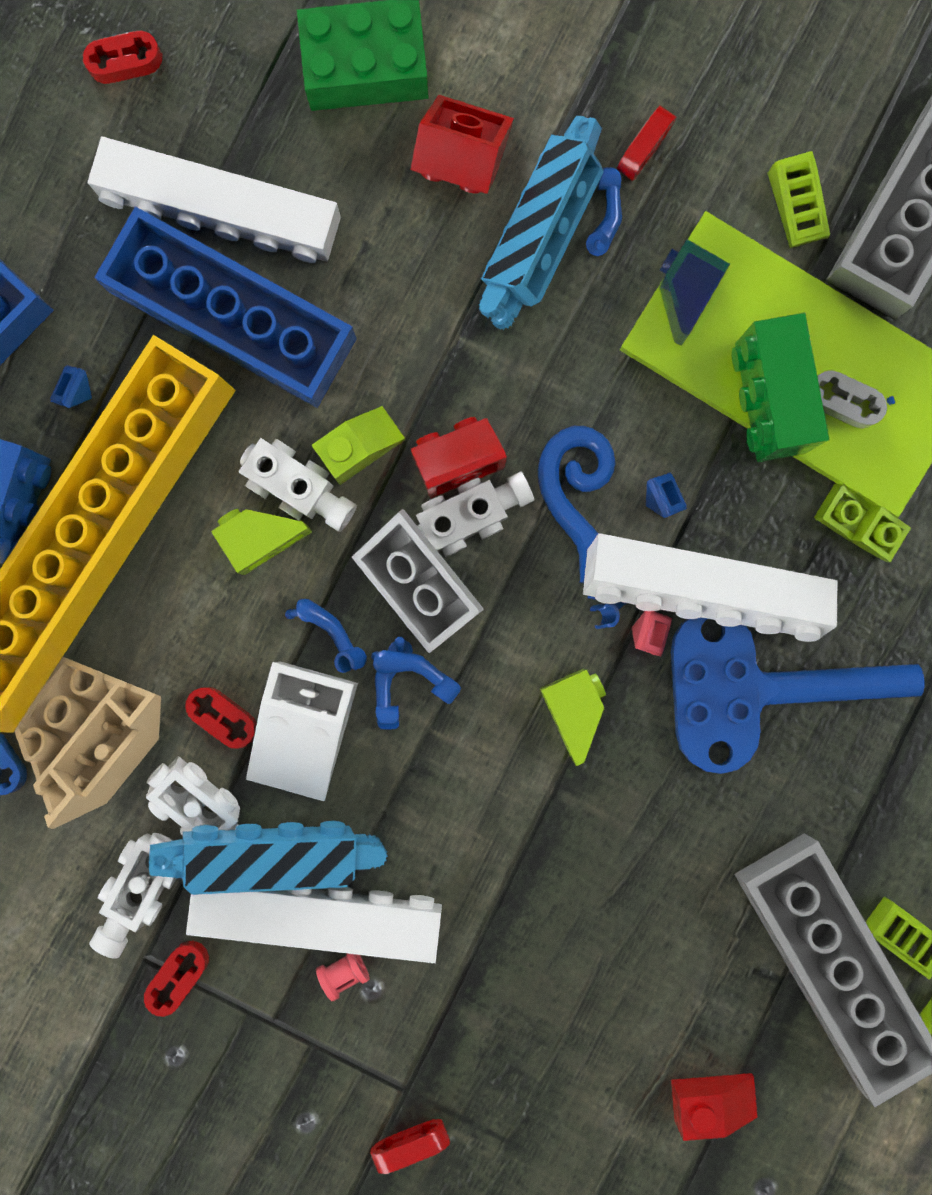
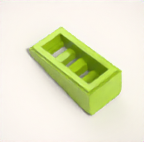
M810 151L776 161L767 174L789 247L793 248L828 238L830 230L813 152ZM800 173V177L787 180V176ZM804 188V194L791 197L790 191ZM809 204L811 210L794 214L793 208ZM814 219L815 226L798 231L797 224Z
M883 897L866 921L868 928L878 943L930 980L932 977V955L925 965H922L919 961L932 944V930L893 901ZM898 916L902 920L887 939L884 935ZM910 925L913 929L899 948L895 944ZM921 934L924 935V940L912 956L907 954Z

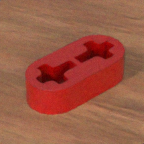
M133 31L89 43L83 52V62L90 75L97 82L110 84L156 72L162 63V52L155 38L150 33ZM146 46L148 50L145 53L146 58L139 60L137 57L139 48ZM107 55L109 58L106 61L107 67L100 69L98 66L101 63L100 57Z
M660 105L626 150L616 169L634 181L671 130L677 116Z
M202 687L189 694L185 705L187 715L221 743L230 748L239 749L254 741L257 726L255 718L222 692L213 687ZM211 696L213 698L211 706L221 714L218 717L211 712L201 715L198 712L201 707L197 702L198 697L203 699ZM227 718L233 723L244 720L246 725L243 730L247 733V737L240 736L233 739L230 736L233 729L223 722L224 719Z
M197 941L181 943L170 954L150 982L144 993V1003L151 1014L161 1017L171 1015L181 1005L204 973L209 963V954L201 943ZM189 953H193L196 956L194 964L198 969L191 966L184 975H181L177 972L184 961L181 956L186 957ZM171 981L176 986L170 993L169 997L171 1000L168 999L163 1004L157 1000L160 995L158 990H163Z
M432 1119L382 1139L371 1148L370 1153L379 1174H388L440 1153L449 1146L451 1141L441 1119Z

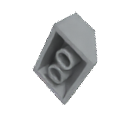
M404 509L399 511L352 556V559L428 653H431L484 610Z

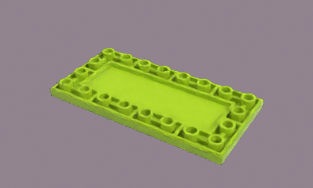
M705 211L622 344L620 351L748 429L751 428L748 412H743L739 400V390L743 387L740 371L736 372L733 367L732 348L736 347V341L754 321L806 313L817 376L825 371L840 372L882 393L886 403L887 398L893 396L895 404L889 405L887 403V411L883 419L868 428L862 429L851 426L825 413L830 440L806 454L793 457L833 482L844 484L872 506H882L898 518L932 464V349ZM831 382L824 386H819L824 390L823 398L825 400L832 396H838L843 399L842 396L832 391L833 384ZM867 399L860 404L850 401L862 409L860 415L863 418L871 413L874 414V411L869 409L870 401Z

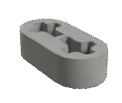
M832 370L818 375L819 386H824L831 382L833 384L832 391L843 397L842 399L838 396H832L825 400L823 398L824 390L820 388L824 413L861 429L876 424L885 416L887 411L886 399L876 389ZM867 399L870 401L869 409L874 411V414L871 413L863 418L860 415L862 409L850 401L860 404Z

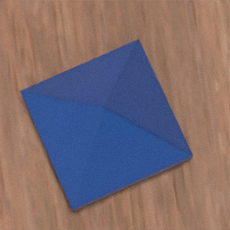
M65 366L50 397V402L71 408L92 399L86 371L77 367Z
M671 472L647 481L646 506L663 518L687 509V505Z

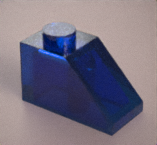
M686 239L679 252L673 248L671 249L659 270L666 274L659 288L674 342L680 346L689 336L730 263Z

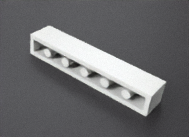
M102 136L87 182L99 196V201L110 207L122 209L123 205L134 208L136 206L159 220L163 215L176 219L179 225L191 230H200V227L215 230L216 235L230 241H238L239 237L254 241L253 244L258 248L269 252H277L278 248L293 252L292 255L295 258L308 263H315L316 259L328 262L341 218L336 202Z
M598 533L587 549L583 595L593 596L602 603L615 604L624 602L635 604L638 609L643 611H658L661 609L676 612L677 616L684 619L708 618L716 620V623L722 626L734 627L744 625L755 627L759 633L776 634L781 632L795 635L797 640L806 642L817 641L837 627L838 580Z
M349 887L328 888V891L302 889L191 894L186 935L436 964L442 904L434 903V898L423 895H412L410 900L393 899V893L379 890L369 891V896L352 894L353 889Z

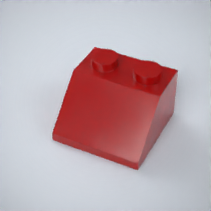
M438 95L419 123L410 170L421 173L425 179L439 182L444 180L457 184L468 193L477 194L482 192L488 194L496 178L514 118Z
M470 417L456 423L453 426L455 431L440 437L438 432H434L416 440L417 446L411 448V453L430 499L457 489L473 479L484 478L505 468L506 453L487 418L477 421L476 417Z

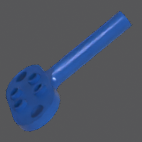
M708 618L686 619L680 624L672 640L671 663L675 730L678 745L689 762L706 772L723 774L735 771L751 760L759 745L760 712L766 705L920 697L924 692V674L918 664L763 672L757 666L752 634L744 625L734 627L721 625L722 634L720 638L715 642H709L704 639L701 633V627ZM723 741L729 747V756L723 763L715 764L709 758V748L715 742Z

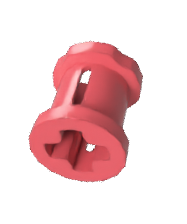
M346 953L347 956L327 967L320 965L316 968L318 981L324 993L331 1001L334 1002L339 999V993L359 982L364 984L370 980L368 970L360 955Z

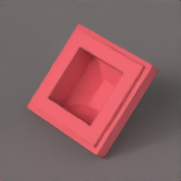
M645 611L631 627L635 648L661 657L672 618L655 611Z

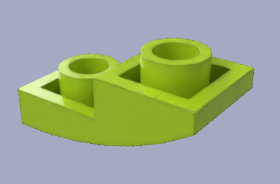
M844 484L833 485L814 516L816 520L843 538L886 562L892 561L911 527L882 506H872Z

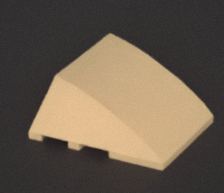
M62 657L14 731L24 760L31 763L37 781L33 786L36 794L43 797L48 812L44 816L48 828L55 829L108 803L159 740L161 696Z

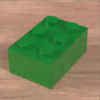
M383 0L297 9L304 87L311 111L429 99L419 0Z
M806 313L754 321L736 341V347L732 348L733 367L736 372L740 371L743 387L739 390L740 405L743 412H748L751 428L747 429L749 450L752 453H756L757 462L806 454L830 440Z

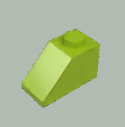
M383 406L345 421L312 444V447L336 481L341 485L406 439Z
M239 509L228 512L217 521L220 526L211 531L236 572L242 575L248 574L312 533L309 526L303 521L248 509L242 512Z
M581 669L540 688V692L568 753L576 766L585 762L604 710V705L600 698L606 696L596 673L589 675L587 669Z

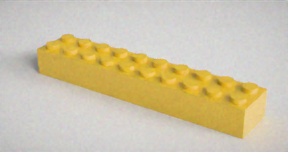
M155 335L152 336L0 568V732L13 733L236 391L221 376Z

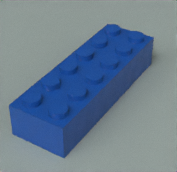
M136 206L94 277L114 296L316 408L319 407L357 340L351 325Z

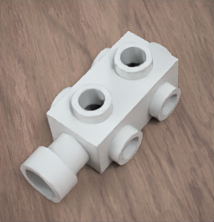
M260 438L256 445L251 444L245 450L240 460L242 467L239 473L249 479L245 485L247 488L264 499L267 498L269 493H272L282 500L278 508L297 520H300L303 514L313 519L315 514L318 513L326 519L325 523L338 532H341L349 523L356 511L357 505L344 496L338 498L330 493L333 485L326 480L330 474L328 471L310 460L306 466L293 459L296 451L276 438L272 445ZM271 459L273 462L272 469L266 473L261 472L260 468L265 460ZM306 481V492L301 495L295 494L294 487L297 485V482Z
M521 471L506 478L507 483L497 488L493 487L490 480L481 483L480 478H476L458 487L457 489L460 494L445 501L443 495L422 504L423 512L416 515L420 523L417 527L438 552L443 551L445 557L466 548L467 545L464 540L479 533L481 539H485L503 530L501 522L508 518L505 510L517 504L519 507L535 501ZM476 500H484L488 504V510L484 514H476L472 510L473 503ZM441 517H446L451 521V527L447 532L436 530V521Z
M178 756L169 766L162 763L148 778L147 784L150 787L146 799L150 801L148 803L150 811L163 821H166L169 817L181 826V835L183 831H192V828L200 825L216 826L218 830H236L240 812L238 801L228 790L224 788L218 789L208 781L205 772L195 763H187ZM176 780L183 787L176 786L174 781ZM204 806L209 807L213 812L207 811Z
M147 833L138 838L137 842L130 840L124 847L118 859V862L124 865L118 878L115 879L111 876L98 896V899L104 902L99 913L107 917V920L103 926L97 928L89 944L99 954L109 958H119L128 942L126 936L129 930L136 933L145 924L150 927L156 919L163 905L157 901L164 887L170 889L177 878L150 875L149 849L150 845L173 841L170 838L159 833H153L152 835ZM130 893H140L142 902L139 904L134 903L130 898Z

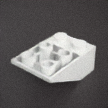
M281 661L272 662L260 705L246 780L325 801L358 683Z

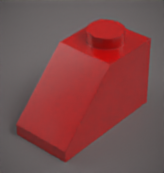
M752 1073L671 1080L674 1121L683 1141L725 1138L758 1118L755 1082Z

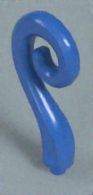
M571 426L562 429L551 437L545 445L538 464V483L542 497L551 514L577 547L580 583L584 584L587 549L598 535V532L566 498L559 480L560 462L563 455L571 448L586 447L592 450L598 460V467L594 473L585 474L576 460H571L565 467V476L572 487L582 492H591L601 489L610 481L614 473L615 456L609 441L603 434L593 428ZM588 596V599L596 600L595 597Z

